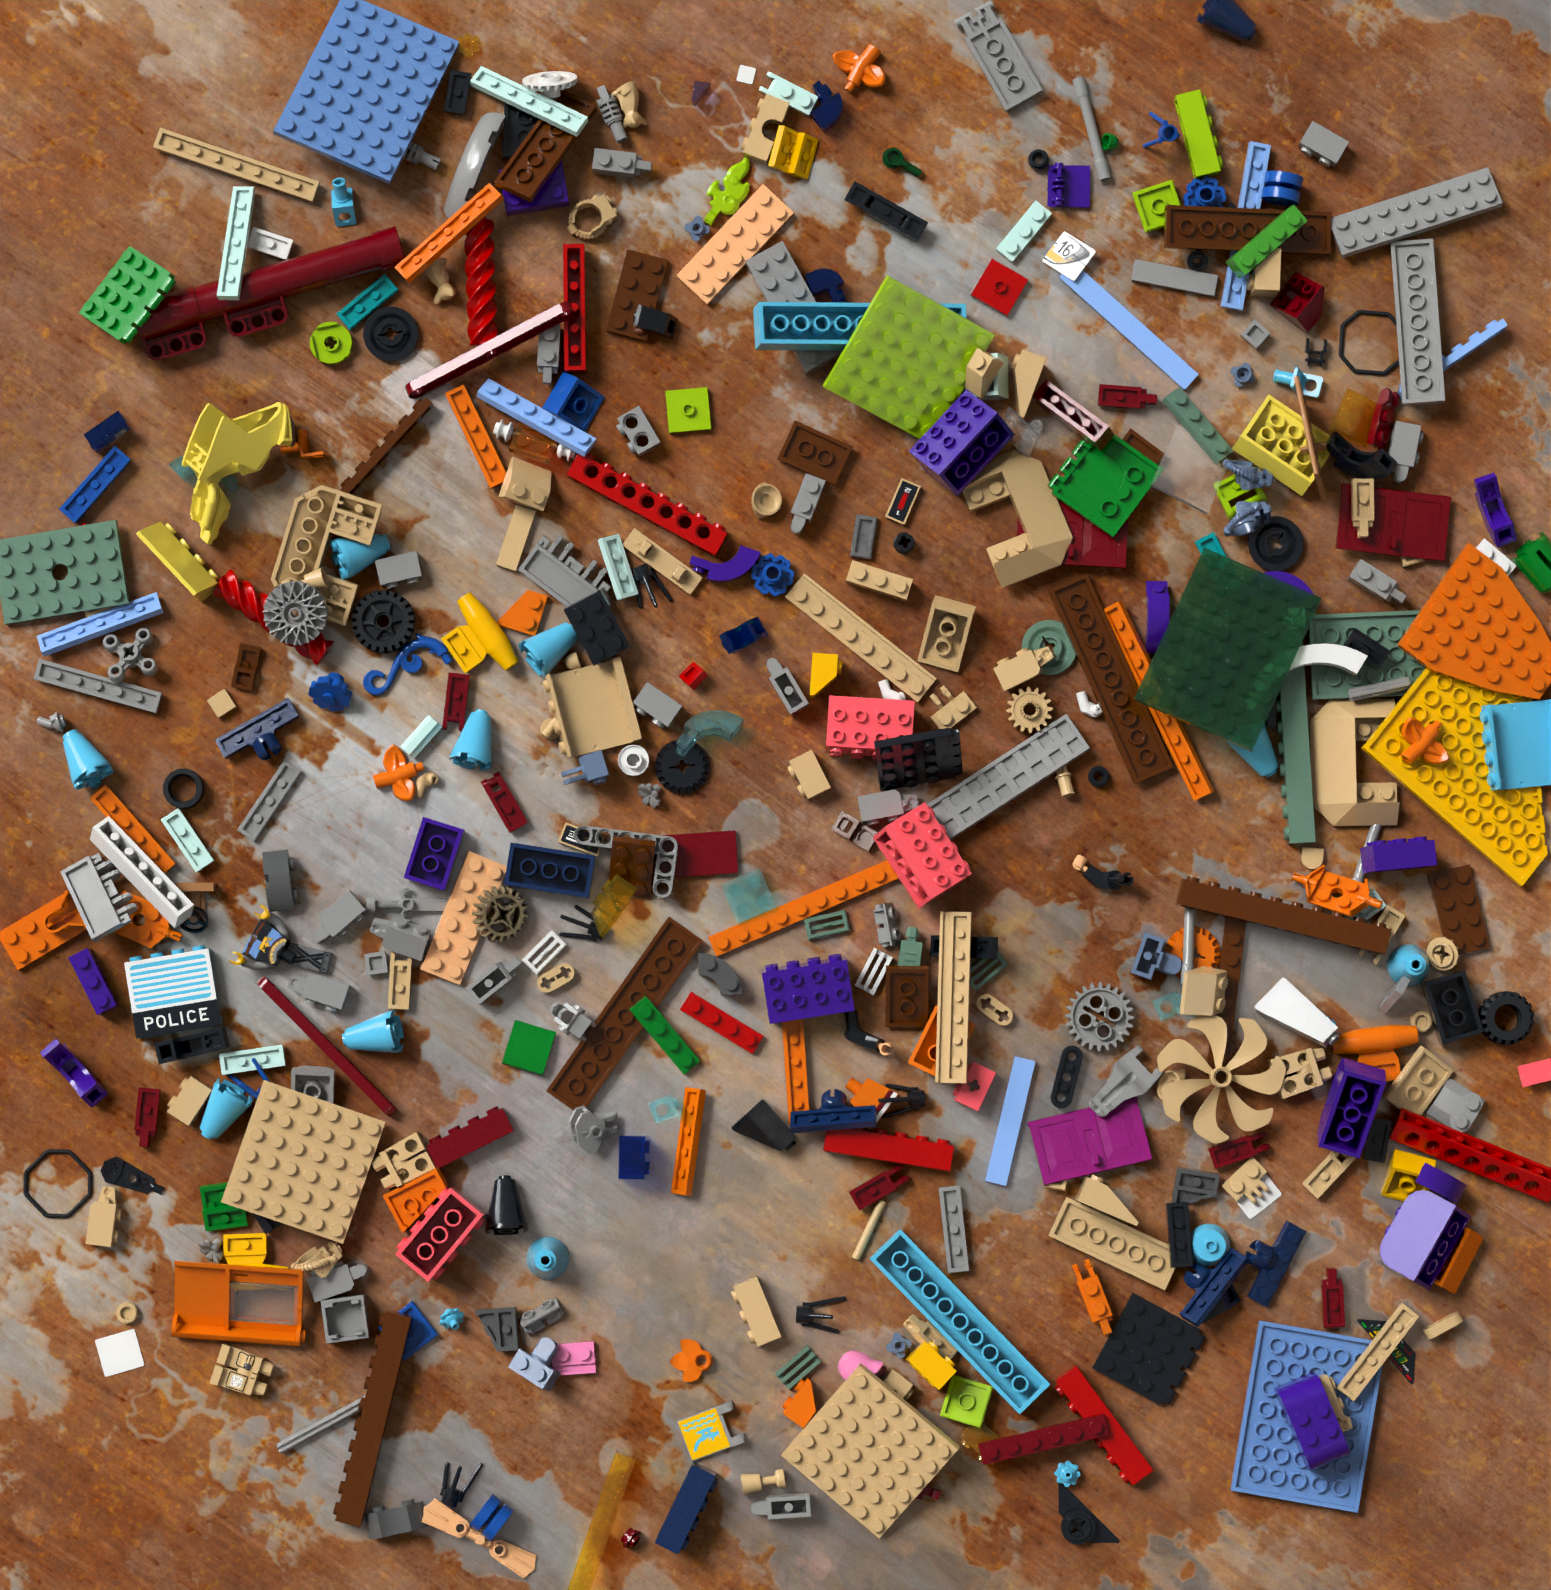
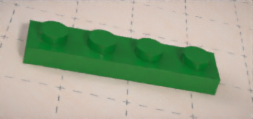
M646 996L629 1009L682 1074H686L700 1062Z

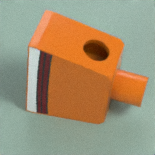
M852 1077L845 1086L846 1089L854 1094L850 1100L854 1107L876 1105V1123L891 1105V1103H879L878 1099L895 1098L898 1095L893 1090L869 1078L861 1084Z

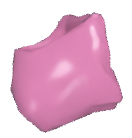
M856 1350L846 1352L838 1362V1370L844 1380L849 1377L860 1363L878 1378L887 1371L886 1365L882 1361L874 1360L865 1353Z

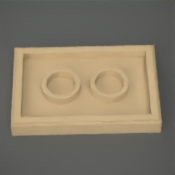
M1420 1045L1383 1097L1399 1110L1404 1108L1422 1115L1454 1070Z

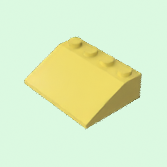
M1268 394L1232 449L1262 470L1263 468L1269 470L1274 478L1303 496L1315 479L1310 454L1301 456L1299 447L1308 445L1302 416ZM1311 423L1315 444L1327 442L1330 435ZM1327 450L1317 452L1321 468L1330 456Z
M160 521L139 530L136 535L193 596L203 602L213 593L218 585L217 580L219 577L212 569L207 571L202 566L205 562L197 553L193 556L188 551L191 547L183 538L178 540L174 536L176 531L169 523L164 525Z

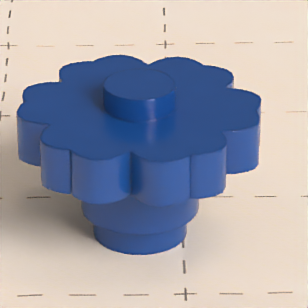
M1205 176L1202 181L1198 178L1193 179L1186 186L1187 193L1183 196L1184 206L1223 207L1222 204L1226 200L1225 189L1218 186L1216 179Z
M771 553L761 556L759 564H754L752 567L751 578L756 581L755 589L763 595H767L770 592L774 597L784 594L786 586L793 584L794 572L789 569L790 561L782 555L775 558Z
M332 672L328 676L318 677L317 681H312L309 687L308 695L313 698V703L322 709L328 708L333 712L342 711L344 707L350 705L352 699V692L347 690L348 685L345 684L343 676L339 673Z

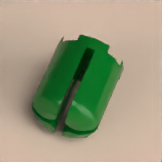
M1542 531L1538 533L1541 537L1536 540L1526 541L1515 552L1518 556L1511 558V560L1538 591L1548 593L1551 592V540Z

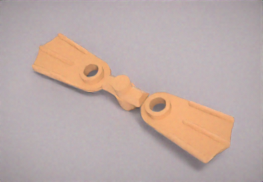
M436 1498L424 1507L423 1523L455 1537L461 1538L466 1536L476 1544L489 1549V1553L493 1558L523 1579L535 1570L536 1554L500 1539L494 1541L487 1540L482 1536V1532L470 1529L466 1519ZM458 1524H463V1531L458 1532L456 1530V1526ZM502 1546L503 1551L499 1554L496 1553L495 1548Z

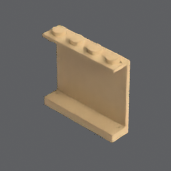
M621 657L612 658L610 661L599 663L595 666L590 665L553 675L547 674L544 677L543 688L550 697L548 708L551 714L554 713L556 719L553 722L554 730L561 739V742L558 743L559 750L562 755H565L566 759L637 742L642 739Z

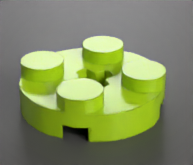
M322 323L318 325L310 337V349L321 363L328 365L339 364L351 354L352 337L349 331L339 323ZM328 338H332L333 341H337V344L334 345L333 349H330L329 346H325V343L328 342Z

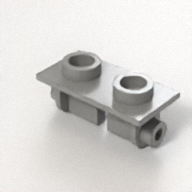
M892 903L875 905L873 912L876 925H884V928L877 929L879 944H882V947L899 945L901 934L896 925L897 912Z
M557 1298L544 1301L540 1307L534 1310L526 1311L519 1318V1321L527 1335L529 1333L534 1334L545 1327L542 1322L543 1319H546L547 1323L551 1324L561 1319V1315L565 1313L561 1306H559Z

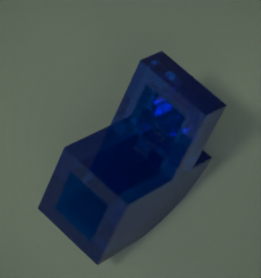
M817 81L812 85V90L822 104L811 112V117L824 133L839 121L842 114V98L839 92L831 97L832 92L826 84L822 85L820 81Z
M822 268L805 274L806 283L813 297L828 292L832 302L843 303L846 301L842 289H837L844 286V281L837 272Z
M755 617L734 629L722 633L719 637L722 641V646L727 650L728 654H735L763 639L768 633L759 617Z

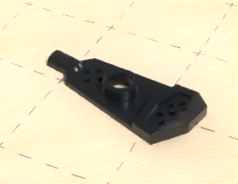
M117 1156L104 1161L100 1170L105 1182L146 1194L153 1191L161 1195L164 1188L156 1184L152 1176ZM131 1174L136 1176V1181L133 1183L128 1179Z

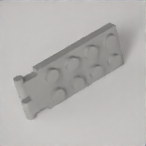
M990 0L974 9L977 17L974 18L972 13L969 12L954 20L957 28L962 27L967 36L964 38V41L1003 109L1007 112L1041 93L1043 90L1002 18L997 19L992 9L995 7Z

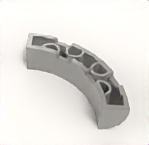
M496 112L486 113L478 121L462 154L444 206V212L448 218L474 197V189L482 175L489 153L502 131L506 115Z

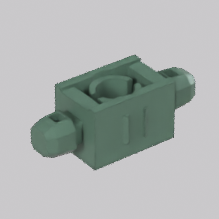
M908 927L905 936L907 940H900L897 966H920L923 942H916V938L919 936L918 928Z

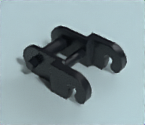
M1306 338L1305 352L1308 353L1305 362H1307V365L1310 363H1320L1322 367V364L1325 363L1323 354L1327 351V340L1324 339L1323 350L1312 351L1309 349V338ZM1310 354H1320V359L1310 358Z

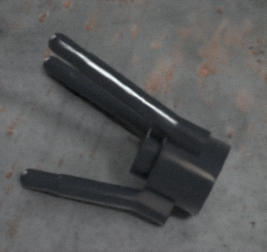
M643 564L633 569V578L638 590L636 597L639 608H642L639 582L640 585L645 584L654 607H658L649 583L652 581V578L670 602L673 600L657 577L654 568L650 569L648 564Z
M575 905L574 908L593 920L590 924L565 915L560 916L563 920L587 928V933L591 934L560 932V936L587 939L594 942L597 939L603 940L608 925L603 923V919L597 918L578 905Z
M887 1083L885 1084L887 1088L911 1093H907V1097L878 1099L879 1103L907 1102V1106H910L883 1114V1119L910 1111H919V1107H925L924 1090H918V1087H906Z
M846 1297L803 1302L802 1306H797L796 1323H802V1326H810L838 1334L840 1332L838 1329L810 1322L814 1321V1318L833 1319V1315L815 1314L814 1309L810 1307L844 1301Z
M446 1462L440 1502L450 1507H457L458 1502L463 1501L464 1495L477 1477L483 1464L480 1463L461 1493H459L460 1489L456 1488L462 1467H458L452 1486L447 1487L449 1462Z

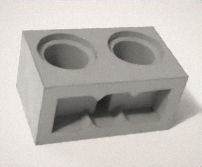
M640 406L617 418L619 424L616 427L621 436L626 435L630 441L627 443V446L632 454L637 453L638 457H641L661 445ZM631 418L638 421V425L633 429L626 426L627 420ZM639 437H646L649 440L648 444L644 447L638 446L636 442Z

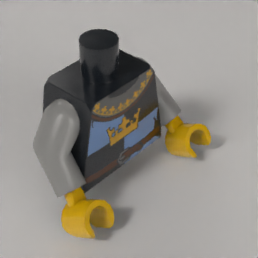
M261 904L260 907L264 909V912L258 914L254 911L255 915L260 919L242 953L232 952L237 954V961L229 960V962L234 965L241 964V966L252 970H268L272 966L277 967L281 960L291 965L297 953L288 949L291 940L288 938L289 932L283 920L269 912Z

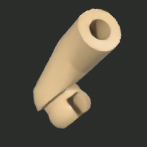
M428 772L419 776L415 785L416 792L414 797L423 799L425 789L437 784L439 776L434 772Z

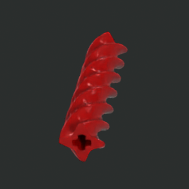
M486 217L482 218L465 234L467 237L464 243V250L467 256L465 272L468 277L466 294L469 298L467 315L470 320L467 332L471 341L469 345L474 347L493 339L498 333L497 325L493 321L497 313V306L492 300L496 293V285L491 278L495 272V263L491 258L495 245L490 237L494 223L493 220L486 219Z
M230 569L220 578L212 594L225 599L229 606L242 611L249 620L260 623L261 627L269 633L270 630L265 626L266 622L263 620V606L268 595L262 592H255L250 582L238 580L236 574ZM320 633L309 643L297 644L296 646L294 644L285 645L295 647L301 656L312 659L313 663L317 666L327 656L334 641L325 640L323 634Z

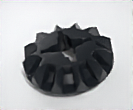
M1073 1510L1067 1513L1061 1521V1532L1070 1543L1084 1544L1093 1537L1095 1522L1092 1516L1084 1510ZM1071 1520L1077 1523L1085 1520L1082 1525L1084 1534L1078 1530L1071 1533L1074 1528Z

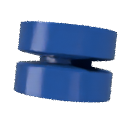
M1267 171L1264 178L1266 187H1263L1261 199L1276 205L1298 206L1301 193L1298 191L1302 189L1304 178L1285 171Z
M494 1494L491 1495L469 1524L476 1531L485 1526L482 1536L489 1541L493 1539L514 1511L507 1504L497 1509L501 1499Z

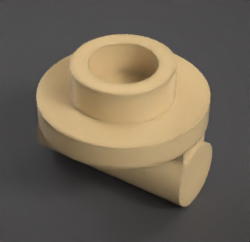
M555 717L544 720L540 726V733L545 739L553 740L559 736V734L555 733L553 722L556 721Z

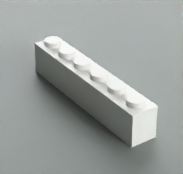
M109 816L92 828L90 840L174 928L191 917L194 904Z

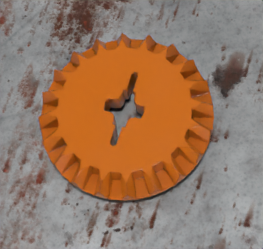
M1195 926L1194 948L1197 949L1196 953L1204 957V959L1194 957V969L1202 966L1217 968L1221 956L1217 939L1206 929ZM1184 928L1179 929L1170 937L1165 952L1178 956L1181 959V963H1183V951L1181 949H1183ZM1180 969V971H1179L1177 974H1175V975H1176L1178 978H1180V979H1181V969Z

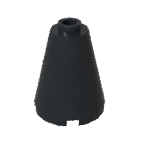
M509 1175L498 1176V1180H495L493 1184L485 1232L489 1234L491 1230L494 1231V1235H516L518 1230L523 1229L525 1233L528 1231V1224L516 1181L511 1179Z

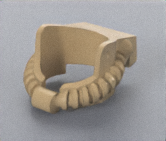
M604 194L601 196L594 195L591 200L584 199L576 203L573 209L570 210L571 213H569L568 217L569 226L567 229L570 234H575L576 237L583 238V240L597 238L598 235L600 236L604 229L606 230V226L612 224L613 220L617 218L618 212L615 207H611L610 198L608 196L605 197ZM591 207L600 213L601 222L591 232H584L576 228L575 217L581 209Z
M333 1241L327 1243L330 1247L328 1251L324 1246L320 1249L315 1246L305 1252L296 1262L292 1263L291 1269L304 1270V1272L314 1271L320 1278H325L342 1257L341 1253L343 1251L337 1242L334 1244Z

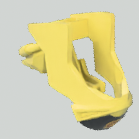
M276 402L271 406L231 419L215 406L208 403L200 414L189 439L182 460V466L191 467L198 479L193 489L190 515L192 520L199 522L201 527L200 538L207 544L211 545L213 540L217 538L219 529L227 519L231 507L229 500L218 485L220 480L227 475L237 472L243 476L260 471L268 460L273 446L278 444L292 447L296 444L295 424L286 404Z

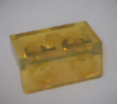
M984 1422L982 1428L968 1425L960 1434V1437L963 1439L961 1443L969 1451L973 1448L978 1453L976 1457L981 1462L978 1443L1000 1438Z

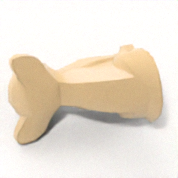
M635 81L625 83L612 92V96L618 98L621 109L625 113V118L622 122L624 128H636L640 124L647 125L646 120L637 112L639 93Z
M446 258L436 259L424 270L431 282L438 287L434 298L435 304H439L442 300H450L457 294V290L449 284V275L445 268Z

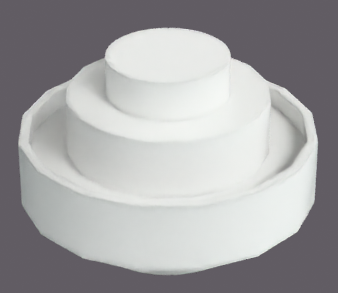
M629 745L619 753L618 764L626 775L638 776L648 768L649 756L641 746Z

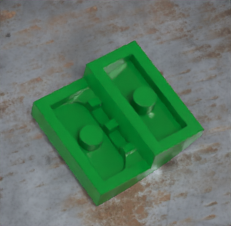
M515 1020L502 1064L543 1076L556 1032Z
M228 1182L200 1186L205 1231L248 1226L247 1211L221 1202Z

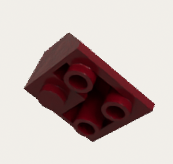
M1296 272L1270 303V306L1294 326L1309 332L1321 318L1325 288Z

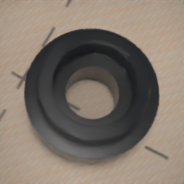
M1041 149L1032 151L1028 157L1029 166L1036 171L1044 170L1049 164L1048 154ZM1038 157L1043 159L1040 164L1035 163V159Z
M1198 250L1191 252L1187 258L1188 267L1194 271L1204 270L1208 265L1207 255L1203 251ZM1196 257L1202 259L1198 264L1194 263Z
M1095 766L1089 771L1088 780L1094 787H1103L1109 780V773L1106 768ZM1100 773L1102 780L1097 781L1094 778L1095 774Z

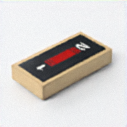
M901 478L885 518L905 525L921 486Z

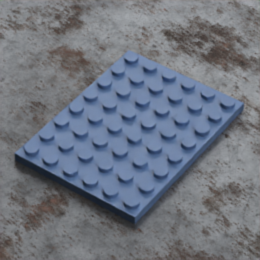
M340 0L273 130V134L390 185L459 47V41L367 1Z
M1258 1320L1230 1487L1231 1491L1358 1513L1382 1366L1355 1401H1352L1337 1388L1334 1389L1336 1396L1340 1397L1344 1404L1342 1411L1345 1416L1350 1417L1353 1427L1343 1432L1350 1455L1311 1471L1306 1468L1273 1388L1312 1372L1318 1376L1326 1374L1328 1377H1332L1337 1387L1372 1340Z

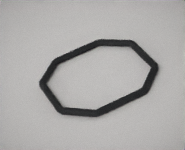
M1358 310L1341 324L1339 357L1354 373L1386 375L1399 364V357L1385 371L1355 369L1343 355L1345 326L1359 314L1388 316L1396 325V319L1389 312Z
M48 1149L25 1170L23 1194L44 1217L68 1218L91 1197L92 1172L71 1150ZM48 1153L69 1154L88 1174V1194L67 1214H47L28 1194V1173Z

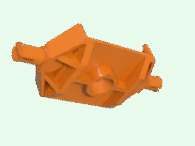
M1325 865L1320 866L1309 875L1304 876L1294 872L1292 876V881L1303 884L1307 903L1353 917L1364 908H1368V906L1381 909L1383 904L1382 900L1369 896L1366 878L1364 883L1325 871ZM1340 893L1342 894V896L1339 898H1335L1332 896V894Z
M131 893L132 900L120 907L135 903L138 909L129 915L132 922L114 931V933L151 949L168 937L178 942L181 941L176 936L182 938L183 934L172 930L170 923L148 900ZM137 914H142L145 917V923L142 926H137L134 923V917Z

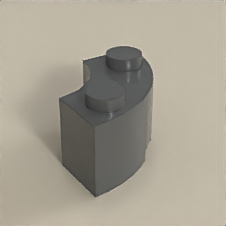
M288 849L262 852L269 912L295 909L298 891L297 887L293 888L291 870H295L294 858L289 857Z
M698 953L699 975L707 976L714 980L719 986L721 995H742L739 978L725 961L710 954Z
M414 1498L403 1500L401 1501L402 1505L385 1508L384 1505L373 1507L372 1512L364 1514L369 1538H384L428 1527L429 1525L422 1522L423 1501L414 1502Z

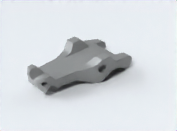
M1140 1045L1133 1048L1112 1065L1107 1083L1089 1101V1107L1097 1116L1105 1117L1123 1101L1143 1095L1164 1072H1160L1157 1068L1151 1074L1136 1058L1143 1050Z

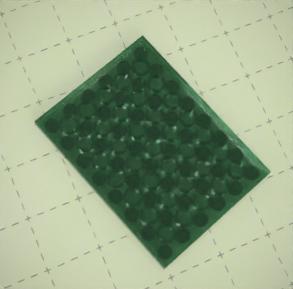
M1204 548L1136 693L1134 701L1252 752L1322 598Z

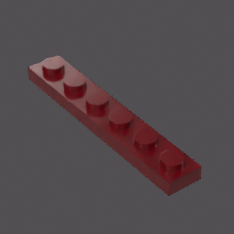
M1098 1414L980 1442L978 1446L982 1463L985 1465L1109 1434L1104 1414Z

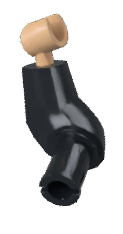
M1077 855L1073 862V868L1083 871L1084 874L1082 876L1096 888L1118 890L1122 886L1132 885L1134 880L1129 872L1121 873L1118 870L1102 872L1092 865L1088 868L1085 866L1087 859L1081 855Z
M858 1010L844 1012L846 1020L844 1036L848 1041L865 1049L880 1052L882 1055L892 1054L886 1051V1046L894 1047L893 1043H885V1040L865 1032L862 1028L860 1029Z

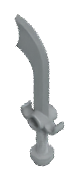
M406 887L401 891V898L403 900L376 901L375 896L366 898V911L375 913L376 908L402 909L403 911L400 916L405 919L403 917L405 911H444L449 898H405L403 892L410 890V888Z

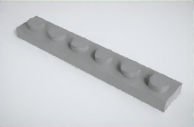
M42 659L38 661L33 678L34 680L156 714L163 694L125 682L114 683L107 677Z

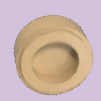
M1417 1011L1412 1014L1410 1025L1416 1026L1418 1032H1426L1432 1025V1018L1427 1012Z
M124 1302L116 1310L118 1320L124 1324L134 1322L139 1314L137 1306L132 1302Z

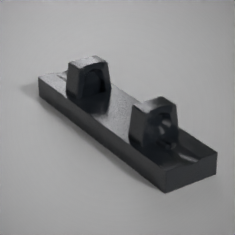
M854 181L844 199L849 204L917 242L928 225L927 221Z

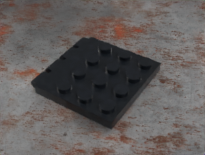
M950 728L874 741L880 791L915 787L918 784L924 783L932 784L940 780L956 778V775L963 773L960 732L958 729L951 730Z
M1132 1292L1092 1368L1159 1405L1162 1402L1170 1405L1176 1394V1391L1170 1389L1171 1384L1179 1388L1186 1375V1372L1180 1370V1367L1190 1368L1197 1355L1190 1351L1191 1347L1199 1350L1206 1337L1199 1334L1201 1329Z

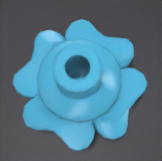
M458 1308L447 1309L440 1316L441 1320L439 1323L445 1329L451 1327L452 1330H457L459 1323L463 1322L464 1313L460 1312Z
M1068 1460L1064 1464L1059 1463L1058 1469L1054 1472V1475L1057 1476L1056 1481L1064 1484L1065 1487H1069L1070 1483L1075 1485L1077 1478L1081 1475L1077 1471L1078 1465L1072 1464Z

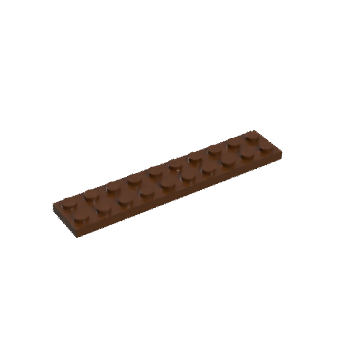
M1088 574L1049 589L1050 598L1095 699L1100 706L1103 717L1133 784L1173 768Z
M668 917L595 1020L597 1024L595 1028L591 1026L585 1035L587 1038L585 1042L581 1040L546 1091L573 1111L580 1106L587 1108L643 1028L629 1009L644 996L657 1008L704 941L671 917Z

